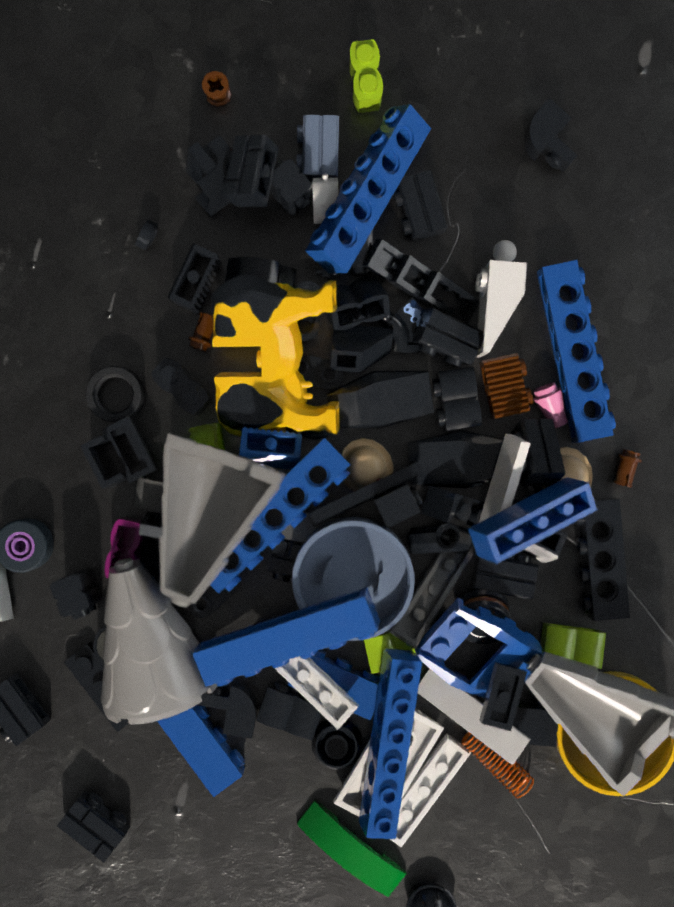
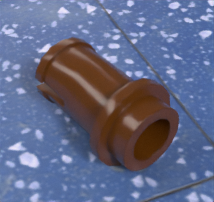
M200 312L192 337L189 336L188 340L191 341L190 347L206 352L207 347H211L209 341L214 330L212 315Z
M623 449L622 454H618V457L621 458L613 483L632 488L638 462L642 463V460L639 459L641 453Z

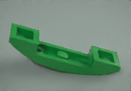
M317 800L311 803L297 821V825L328 856L357 879L379 893L389 897L405 877V870L383 854L381 856L339 823L338 817Z

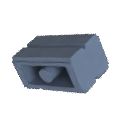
M304 115L303 125H297V143H303V154H297V167L300 169V173H303L310 182H313V178H322V174H328V178H338L339 116Z

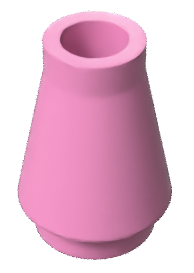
M555 382L543 385L533 391L535 395L534 402L546 419H553L555 428L568 423L561 388H557Z

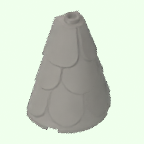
M173 434L167 435L166 444L164 445L163 536L160 537L161 593L170 596V602L183 607H188L189 604L197 602L229 562V555L253 527V522L279 490L285 475L283 472H275L272 467L210 445L196 443L194 440Z
M126 558L115 562L114 566L109 568L104 611L106 631L103 648L104 669L101 703L105 716L115 723H119L121 719H128L130 725L159 721L182 713L202 702L201 695L206 691L212 693L217 687L216 684L205 686L192 655L199 641L193 635L189 625L172 606L170 597L161 593V586L139 559L132 561L131 558Z
M543 652L541 655L535 653L528 662L526 669L529 670L525 681L527 686L553 720L561 724L580 751L589 758L609 785L622 796H625L642 779L645 759L669 735L674 738V698L639 686L632 681L600 672L597 667L548 652Z

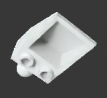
M501 240L495 244L493 248L495 260H490L484 268H481L480 274L476 276L475 291L480 292L477 328L484 331V336L475 358H482L490 352L525 294L527 263L512 262L516 257L517 249L509 240Z

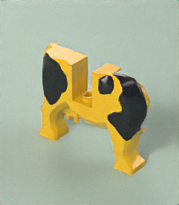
M249 274L234 277L220 285L211 295V312L214 323L212 347L261 346V350L257 351L256 362L257 368H261L262 372H220L214 377L218 421L230 434L241 437L244 427L247 429L252 427L253 430L258 428L260 431L264 428L265 431L270 429L272 432L274 430L277 432L282 430L283 433L286 431L289 433L294 432L295 434L300 432L302 437L314 440L325 438L330 434L337 435L340 430L339 401H331L321 406L306 404L307 400L313 398L312 393H307V388H311L313 383L305 381L303 375L298 371L303 355L302 337L298 321L308 316H318L323 312H335L337 310L336 280L327 281L320 289L311 291L292 288L289 284L269 282Z

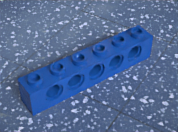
M411 104L393 106L384 113L383 121L378 130L369 138V145L363 155L356 160L354 170L341 185L339 195L334 203L327 208L324 220L310 237L311 242L305 252L328 273H348L431 130L430 126Z
M577 260L542 267L537 271V277L572 443H579L613 436V429H615L616 423L613 413L608 410L609 389L607 384L603 383L600 372L603 371L604 366L600 354H597L594 343L597 342V331L595 326L591 325L589 319L591 302L589 297L584 295V270L578 266ZM564 287L570 290L572 294L570 301L561 299L559 295L560 288ZM567 316H572L577 320L578 326L575 331L567 328L565 324ZM574 344L579 345L583 349L584 354L581 360L574 358L571 353ZM580 373L586 374L589 378V386L586 389L581 388L577 382ZM586 402H591L595 406V414L592 418L587 417L584 413L583 408Z
M325 438L283 478L279 490L253 522V527L250 529L260 534V544L257 547H251L246 542V536L233 550L239 557L238 566L230 568L225 565L210 584L217 593L224 589L230 592L242 580L238 575L246 567L250 571L264 559L260 554L268 546L273 550L285 538L282 532L289 525L295 528L307 517L304 511L311 504L317 507L329 495L325 490L333 482L338 486L350 475V472L347 470L351 466L350 463ZM318 466L323 467L327 472L326 480L321 484L313 483L310 478L311 470ZM296 487L301 488L305 493V499L300 505H294L289 500V492ZM274 508L280 510L283 515V521L279 526H272L267 520L269 511Z
M384 648L358 821L366 838L396 839L422 661L419 657L409 650Z

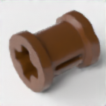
M219 71L207 73L203 78L202 88L208 103L214 107L227 105L231 99L227 77Z

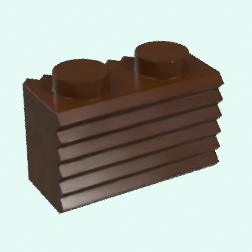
M518 353L479 362L491 419L530 411L529 405H533V397L530 388H525L523 376L527 375L524 359H519Z

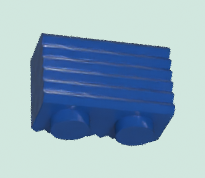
M244 427L241 434L239 456L272 468L292 470L300 462L302 434L300 432L297 434L292 432L290 434L288 431L283 433L282 430L280 432L276 430L272 432L270 429L265 431L264 428L260 431L258 428L253 430L252 427L250 429Z

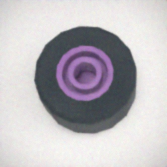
M18 519L8 522L0 529V563L12 572L25 573L40 568L49 560L53 553L54 540L52 533L44 523L36 519Z

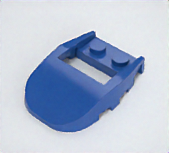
M457 598L423 636L415 648V652L426 666L449 685L472 695L485 698L495 662L524 669L527 671V678L529 670L526 669V666L535 653L538 655L542 654V647L538 640L529 632H522L518 629L515 621L507 617L501 619L491 615L490 610L480 606L476 610L464 607L463 600ZM477 626L504 644L475 676L468 680L465 675L457 671L453 672L447 668L444 662Z

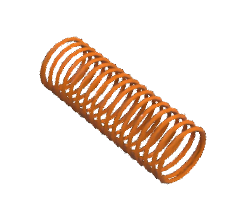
M467 732L462 739V745H466V749H469L473 756L476 755V759H479L483 766L486 765V769H489L493 776L496 775V779H499V782H502V785L506 786V789H509V792H512L515 798H521L528 793L534 784V778L517 761L513 765L510 764L497 777L509 762L507 761L494 774L495 770L501 766L505 759L503 758L491 770L502 757L499 755L487 767L498 754L495 753L484 764L494 751L492 750L481 760L490 748L488 747L478 757L479 753L487 745L484 744L475 753L483 742H480L471 750L479 739H476L468 746L475 736L465 742L471 733ZM514 766L513 770L510 771L503 780H501V778L509 771V769ZM515 770H517V772L508 780V782L504 784L505 780H507L512 775V773ZM521 773L520 776L514 780L517 774ZM524 776V778L515 786V788L511 790V788L520 780V778ZM532 779L529 788L522 795L517 797L516 795L521 793L528 785L529 781Z

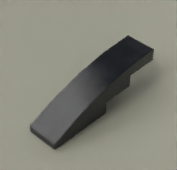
M376 239L362 264L420 302L467 324L480 303L478 299L441 273L430 270L410 255H404L383 239Z

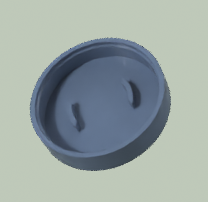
M363 517L338 518L323 524L312 532L298 552L292 575L293 593L299 609L367 587L380 619L378 631L370 638L388 631L403 617L410 605L415 583L411 558L401 539L385 525ZM354 638V639H351V640H348V641H360V640H358V638Z

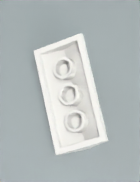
M416 708L402 797L444 729L442 725ZM370 740L333 800L334 804L357 816L360 815Z

